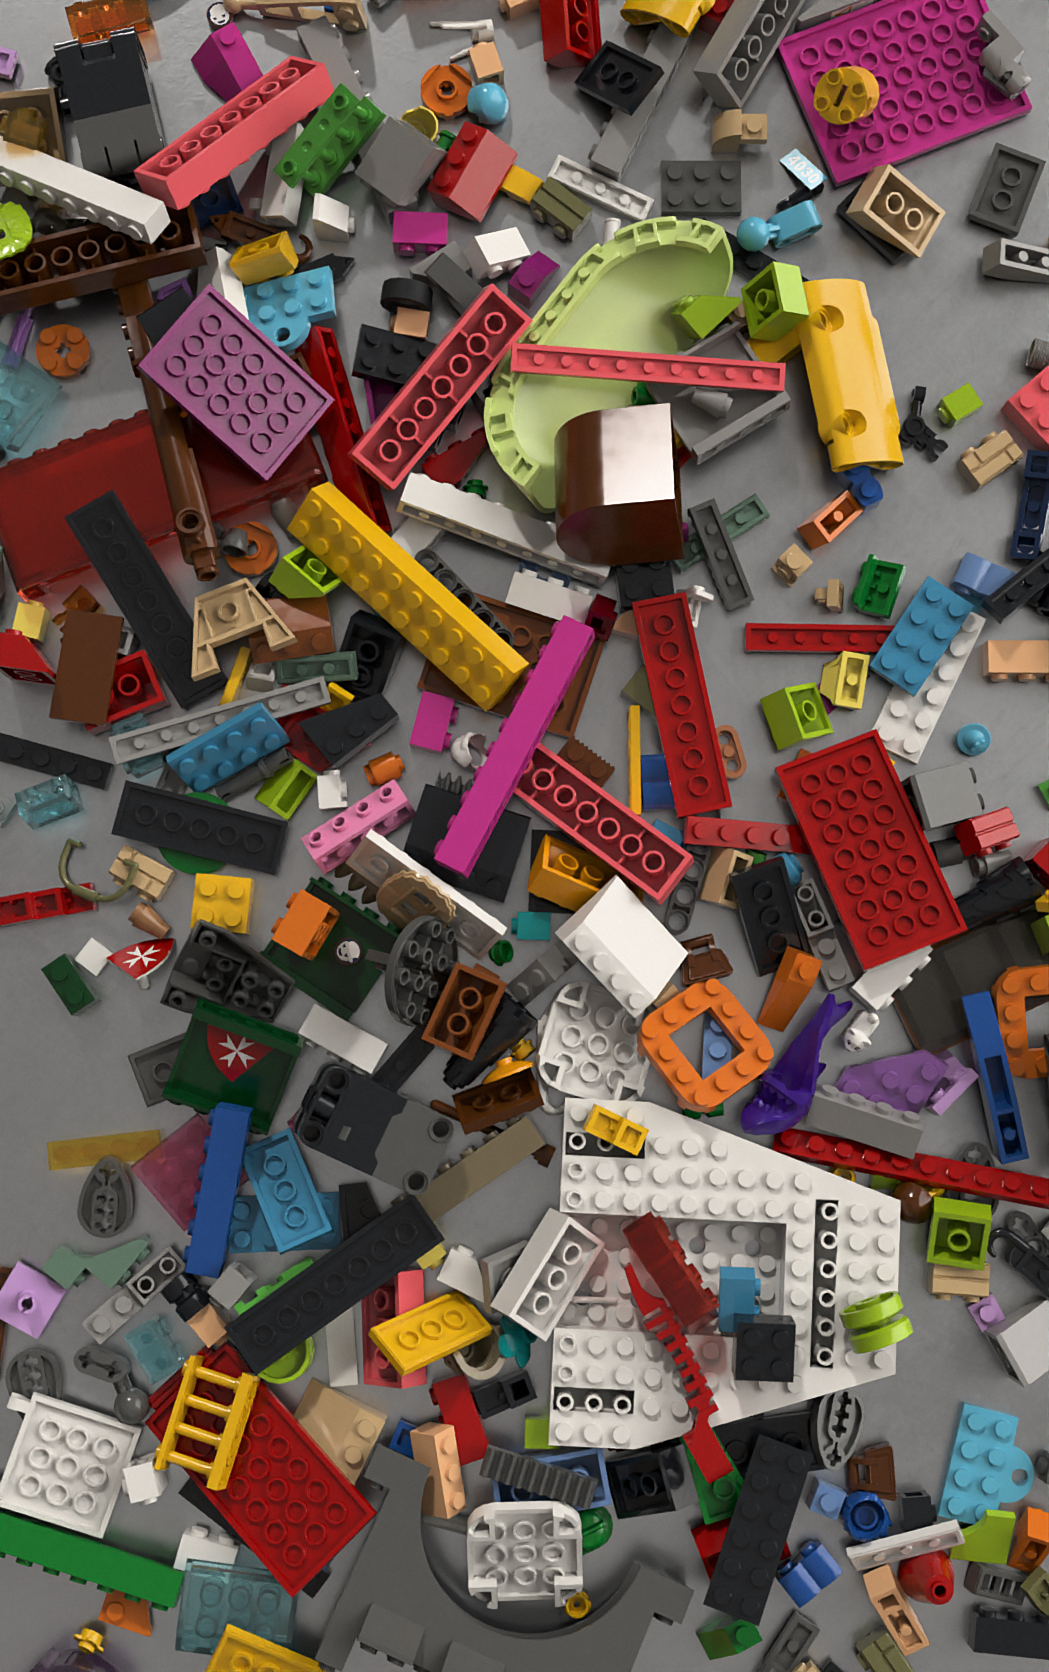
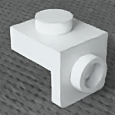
M690 585L688 589H677L676 593L686 592L693 627L697 628L701 602L713 601L714 595L705 592L704 587Z

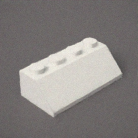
M549 1208L490 1306L546 1342L605 1243L571 1217Z

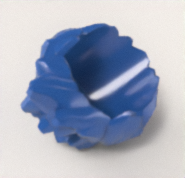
M858 1491L845 1497L839 1515L842 1519L843 1530L848 1535L864 1543L870 1540L874 1541L877 1537H888V1527H892L893 1524L883 1502L875 1493Z

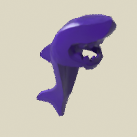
M832 993L827 994L813 1018L791 1043L774 1069H768L763 1072L759 1077V1087L755 1096L747 1102L741 1114V1127L744 1133L768 1135L784 1132L795 1126L806 1115L815 1094L817 1079L826 1068V1064L819 1061L823 1039L831 1027L851 1010L853 1006L852 1001L836 1004L835 995Z

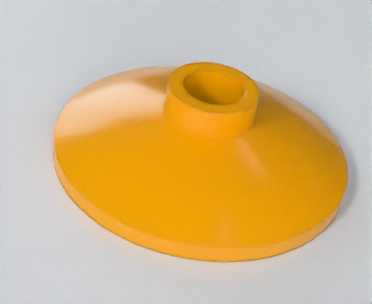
M511 1056L495 1062L497 1068L482 1080V1084L484 1085L534 1066L535 1063L533 1061H512Z

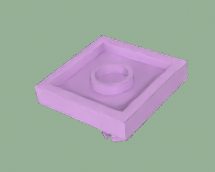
M17 1261L0 1290V1319L38 1339L65 1294L66 1289L53 1279Z

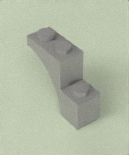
M560 939L507 985V988L525 1007L580 959Z

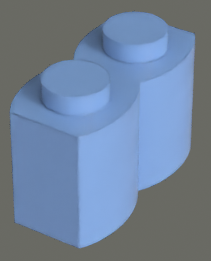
M967 552L950 586L955 588V592L958 595L967 598L974 596L980 599V604H982L988 596L1015 576L1016 573Z

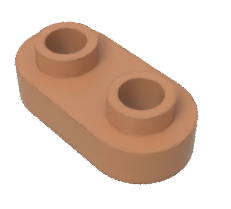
M721 725L716 728L725 774L727 779L734 780L743 775L747 763L737 731L729 725ZM719 737H728L729 743L726 745L721 744ZM728 762H734L737 766L736 770H729L727 768Z

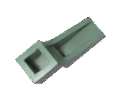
M140 1237L92 1256L80 1254L66 1244H63L56 1249L41 1269L66 1290L74 1285L78 1288L89 1275L85 1272L86 1270L90 1271L110 1289L117 1285L122 1287L132 1276L133 1273L129 1270L136 1262L140 1265L150 1254L151 1251L147 1248L152 1242L146 1237Z

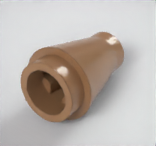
M142 902L139 903L128 918L133 923L131 926L147 932L160 940L170 928L149 904L146 906Z

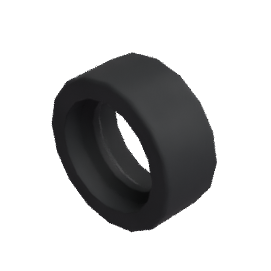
M399 277L390 278L383 283L380 304L384 309L394 314H397L398 307L430 312L433 290L430 286L418 280Z

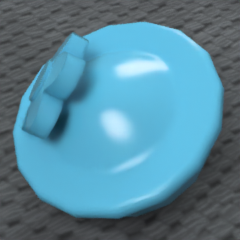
M967 724L958 732L956 738L957 745L967 755H979L985 752L990 745V732L982 724Z

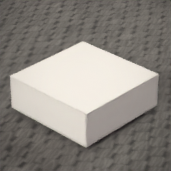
M91 937L74 960L95 976H99L109 963L106 957L114 953Z

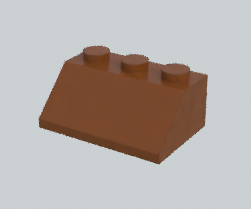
M327 595L311 598L289 599L286 596L264 599L296 637L297 643L272 652L264 629L248 635L254 665L335 652V638Z
M456 962L421 1039L429 1045L449 1054L473 1061L507 983Z

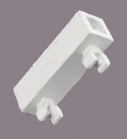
M299 122L294 123L285 134L277 136L264 148L266 149V155L270 157L263 199L250 198L248 209L256 210V215L263 218L273 227L297 226L304 180L300 179L292 189L273 169L303 132L304 128Z

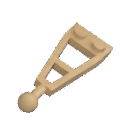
M223 0L224 9L233 14L240 13L242 9L259 10L260 15L307 23L326 15L330 24L335 23L337 27H343L345 30L357 31L358 29H367L368 19L360 0ZM332 6L334 13L303 7Z

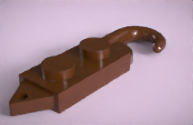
M230 211L229 214L209 216L210 222L220 232L221 239L240 246L282 232L278 228ZM300 234L299 238L305 243L306 248L303 253L296 254L299 260L298 264L305 263L313 253L312 242L303 234Z

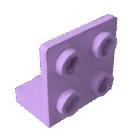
M932 1037L921 1050L925 1049L933 1053L944 1046L935 1037ZM947 1049L935 1054L936 1057L948 1063L949 1067L924 1104L933 1115L939 1116L979 1077L972 1068H965Z

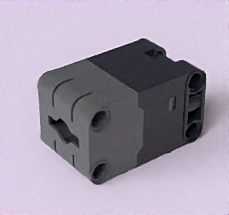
M135 27L111 31L110 39L107 38L85 44L80 43L76 39L54 44V52L61 70L84 170L116 183L122 182L123 184L129 183L130 185L139 183L134 170L164 149L166 143L151 87L145 53Z
M326 1062L320 1066L312 1084L305 1093L301 1107L293 1122V1130L304 1145L411 1195H421L429 1187L453 1136L454 1125L451 1120L438 1111L406 1094H400L355 1070H349L334 1062Z

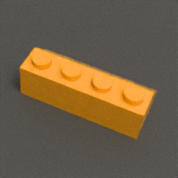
M545 834L529 873L527 891L537 897L552 901L563 908L577 912L617 875L643 903V892L595 856Z

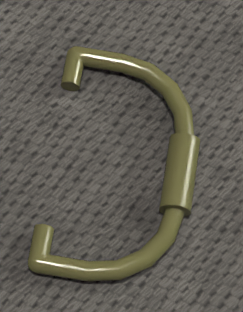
M72 838L67 839L60 856L58 869L62 883L67 889L72 891L73 895L93 903H109L118 900L127 893L139 867L137 862L129 859H124L123 865L131 868L122 888L112 895L103 896L96 891L72 884L66 876V861L71 847L80 849L82 842Z

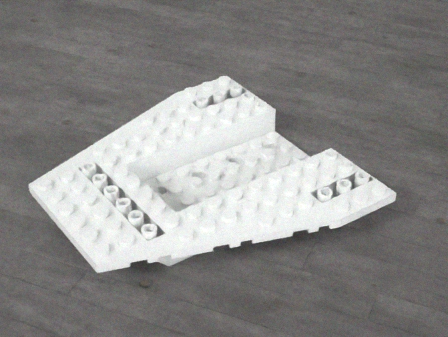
M565 1098L558 1212L571 1217L605 1243L577 1290L581 1288L587 1289L591 1297H616L617 1303L579 1304L569 1302L552 1331L548 1445L638 1449L680 1437L692 1428L697 1408L695 1406L690 1409L685 1398L697 1391L694 1389L687 1393L682 1383L693 1376L691 1374L683 1379L678 1371V1368L686 1364L684 1361L676 1365L671 1356L680 1351L679 1347L669 1353L663 1344L674 1337L673 1334L659 1341L654 1331L667 1325V1322L664 1321L649 1331L643 1323L644 1320L660 1312V1307L643 1316L639 1307L631 1304L632 1292L623 1266L629 1262L641 1287L647 1293L663 1298L667 1306H671L675 1313L673 1319H677L682 1327L679 1331L680 1333L683 1332L688 1340L686 1346H690L694 1353L693 1360L696 1359L701 1367L698 1371L699 1373L702 1372L707 1380L705 1386L708 1385L714 1394L710 1401L713 1399L719 1408L718 1411L709 1415L707 1422L710 1427L895 1375L896 1343L867 1353H854L849 1342V1336L855 1330L843 1327L839 1312L865 1298L884 1292L898 1291L901 1200L651 1102ZM593 1104H597L649 1129L637 1156L582 1130ZM639 1234L646 1235L649 1240V1244L644 1250H637L633 1246V1239ZM694 1237H700L704 1241V1249L699 1253H693L689 1249V1242ZM750 1240H756L760 1245L758 1254L754 1256H749L745 1252V1244ZM720 1266L754 1268L755 1278H760L761 1282L760 1296H755L759 1305V1314L792 1316L796 1324L793 1382L734 1379L731 1370L733 1332H719ZM692 1294H698L702 1298V1305L696 1310L689 1309L686 1303L687 1298Z

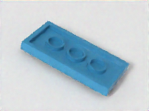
M928 576L868 668L912 697L916 696L974 605Z
M260 701L166 755V759L171 768L193 792H203L261 757L290 742L286 731Z
M290 1128L246 1147L243 1164L280 1255L333 1232Z
M339 1191L317 1192L333 1232L291 1251L334 1249L342 1243ZM237 1196L229 1237V1254L277 1252L278 1248L257 1196Z

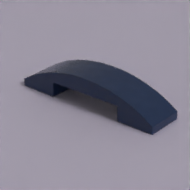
M1028 450L1023 475L1025 481L1017 528L1013 534L1010 558L1035 560L1040 554L1049 512V451Z

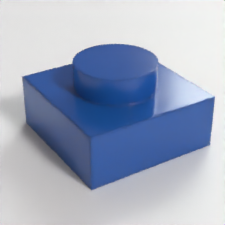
M400 1419L389 1448L414 1458L410 1431L418 1428V1426Z

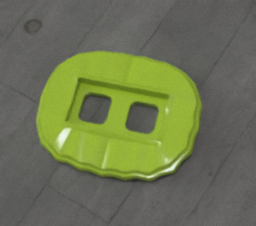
M11 201L6 204L0 203V233L6 234L4 238L0 239V261L23 252L26 246L30 244L33 235L32 225L26 210H23L20 204L16 205Z

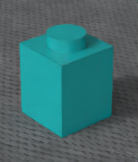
M518 911L517 918H512L511 934H517V941L550 942L551 912Z

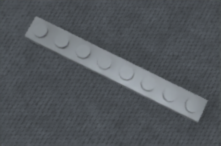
M324 676L109 737L116 765H121L182 747L260 701L275 719L331 704Z

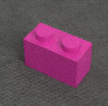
M394 211V252L404 256H411L414 253H425V255L431 256L447 246L448 213Z
M423 691L409 742L411 748L442 755L444 749H449L452 734L448 733L450 723H456L459 707H455L456 702L454 698Z

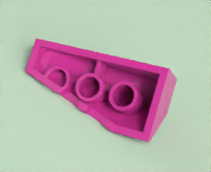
M234 22L211 33L191 58V62L204 84L217 92L226 103L264 76Z

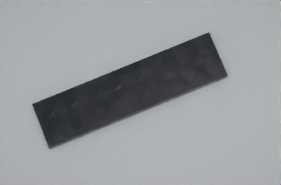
M114 489L64 517L181 709L226 684L228 677L219 662V673L196 682L191 678L194 621Z
M409 1194L224 1328L254 1374L258 1375L446 1239L417 1197Z

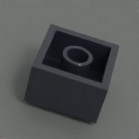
M671 561L613 565L619 614L632 610V602L675 594Z
M734 1313L731 1370L735 1380L793 1382L796 1324L792 1316Z

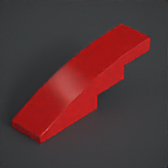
M93 883L79 884L82 887L95 891ZM66 887L0 897V927L98 910L97 903L73 895L72 891Z

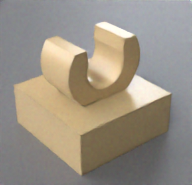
M828 579V589L815 588V600H818V603H827L826 606L831 612H843L844 585L839 579Z

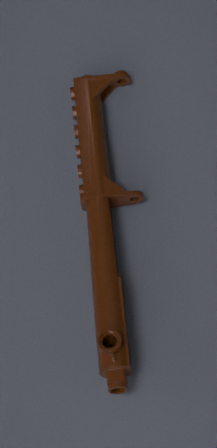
M148 279L112 288L114 294L119 293L120 300L116 301L119 316H125L126 320L125 324H121L126 341L131 340L132 347L127 348L135 377L141 378L183 560L186 564L194 566L197 580L202 582L214 580L219 576L216 560L221 558L197 460L193 448H189L182 419L179 415L178 405L136 368L154 347L136 316L155 304Z

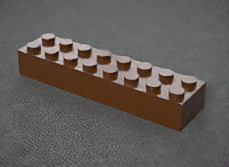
M190 201L186 208L180 210L165 206L171 222L152 244L142 240H135L123 232L113 231L108 226L99 222L33 238L23 252L0 261V315L208 265L198 218L192 202Z

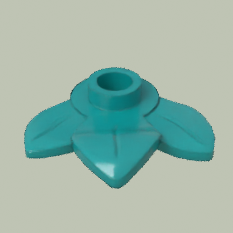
M503 1315L500 1322L504 1333L499 1337L498 1351L504 1358L515 1356L518 1367L523 1368L531 1356L530 1344L536 1341L537 1336Z

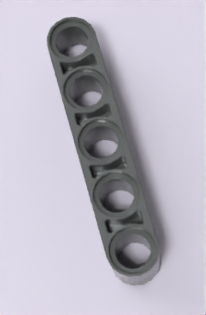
M427 548L418 551L414 559L419 564L426 558L433 560V567L426 570L438 581L443 578L451 579L453 585L448 590L458 599L464 597L470 599L472 604L468 608L479 618H488L491 622L489 627L498 636L507 638L510 642L509 646L514 648V636L511 631L438 554Z
M720 810L711 811L714 818H721ZM686 844L684 850L693 856L694 864L698 866L699 874L696 877H690L685 874L671 892L663 919V926L671 935H680L689 927L713 846H706L705 850L698 851L692 844ZM686 889L690 892L691 900L689 903L679 902L677 899L678 890ZM678 915L683 919L682 929L674 930L670 927L669 919L671 916Z

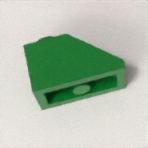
M729 1614L696 1632L709 1660L737 1655L763 1641L755 1624Z

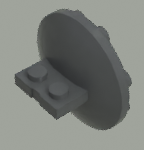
M423 915L411 921L398 936L390 954L368 949L365 957L366 960L375 964L374 969L385 972L384 989L387 1007L392 1017L403 1025L419 1027L429 1022L456 962H458L455 930L448 923H445L446 927H442L440 922H445L437 916Z

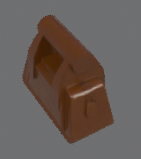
M712 933L680 942L681 946L688 952L680 964L681 986L683 988L712 978L728 977L733 973V968L727 956L721 949H716ZM707 946L708 952L697 955L692 954L691 950Z
M886 1441L864 1449L863 1454L850 1456L847 1460L848 1487L850 1491L865 1490L875 1493L879 1499L896 1500L894 1452L890 1442ZM858 1465H864L865 1479L859 1480Z

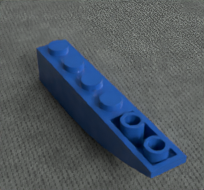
M986 990L961 996L975 1068L979 1075L978 1082L994 1156L1002 1165L1029 1159L1012 1075L990 992Z

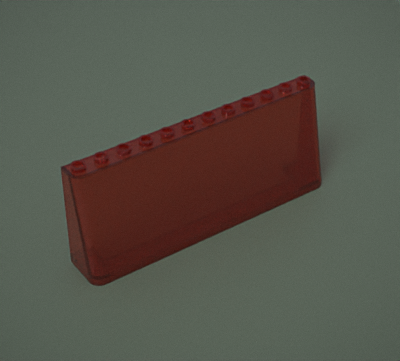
M148 409L140 410L134 414V417L126 420H114L108 424V427L100 430L90 429L84 432L82 437L74 440L72 438L64 439L56 447L38 449L30 457L12 459L7 462L6 466L0 468V546L3 547V554L17 594L25 602L51 594V585L95 569L64 517L111 489H114L148 547L177 537ZM187 415L184 419L181 417L189 448H193L212 523L301 488L304 494L307 495L311 488L329 481L309 431L266 482H263L190 415Z

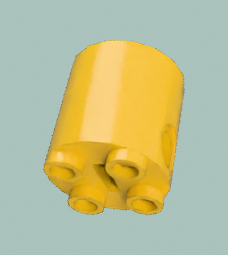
M848 66L830 69L821 77L816 85L814 107L821 117L833 124L840 125L861 121L869 116L877 106L879 86L874 75L866 68Z

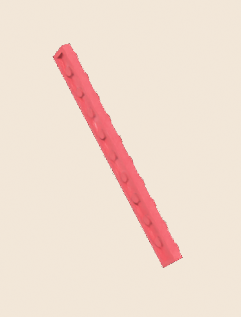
M512 343L510 373L777 393L784 391L786 363Z

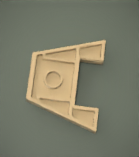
M247 578L195 597L191 676L194 682L219 673L220 668L213 648L264 629L272 652L298 642L296 637Z

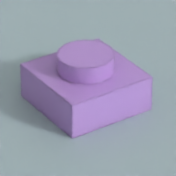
M0 47L1 78L12 80L19 56L17 51Z
M990 1292L988 1298L980 1297V1302H971L966 1305L967 1310L981 1332L1006 1319L993 1294Z

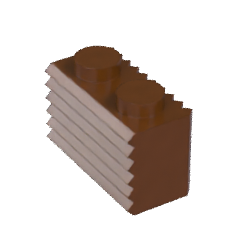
M571 736L557 754V756L600 788L605 786L615 771L614 766L606 763V759L602 760L601 756L597 757V753H593L592 749L588 750V746L580 743L579 739L575 740V736Z

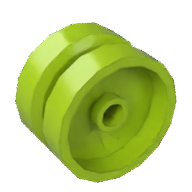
M898 1291L884 1292L865 1298L839 1312L843 1327L855 1330L849 1336V1342L854 1353H867L887 1347L913 1333L909 1317L898 1314L904 1306Z
M313 1336L266 1368L258 1376L267 1382L277 1384L298 1379L308 1371L314 1361L316 1348Z

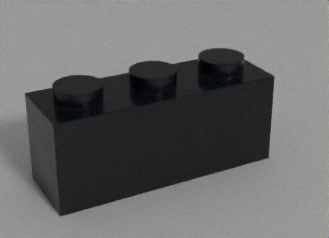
M981 1606L979 1610L970 1609L968 1645L973 1652L1049 1660V1617L1042 1612H1037L1036 1616L1025 1615V1612L1016 1609H1009L1008 1613L997 1612V1609L987 1606Z

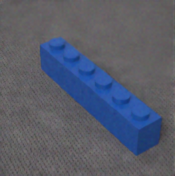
M220 1102L215 1109L210 1111L208 1125L212 1126L210 1137L206 1136L203 1146V1153H206L207 1157L205 1164L201 1163L198 1173V1180L202 1181L200 1191H196L193 1200V1208H197L195 1219L191 1218L188 1227V1235L192 1236L190 1246L186 1245L182 1260V1262L187 1263L186 1273L218 1279L223 1272L254 1108Z

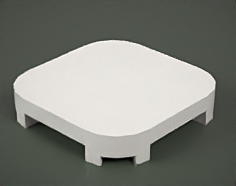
M576 981L564 985L556 992L552 1000L537 1050L535 1067L539 1078L545 1085L554 1090L584 1099L635 1101L638 1097H641L645 1089L643 1085L650 1064L648 1058L645 1055L641 1058L637 1051V1034L645 1018L655 1009L650 1004L634 1018L607 988L585 981Z
M560 1501L494 1502L483 1504L476 1508L468 1517L466 1526L468 1589L470 1596L475 1595L477 1599L486 1602L487 1608L498 1609V1601L554 1599L555 1608L566 1606L565 1600L574 1596L577 1592L581 1593L583 1587V1538L579 1513L574 1507Z

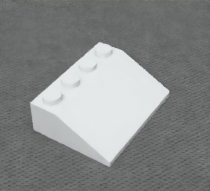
M617 875L555 932L634 1018L657 998L688 954Z

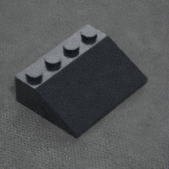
M425 784L403 852L421 866L430 870L432 874L446 884L504 903L531 817L504 809L467 879L438 865L434 860L435 855L433 854L440 839L444 840L449 831L447 830V825L453 815L457 816L461 809L460 800L463 795Z

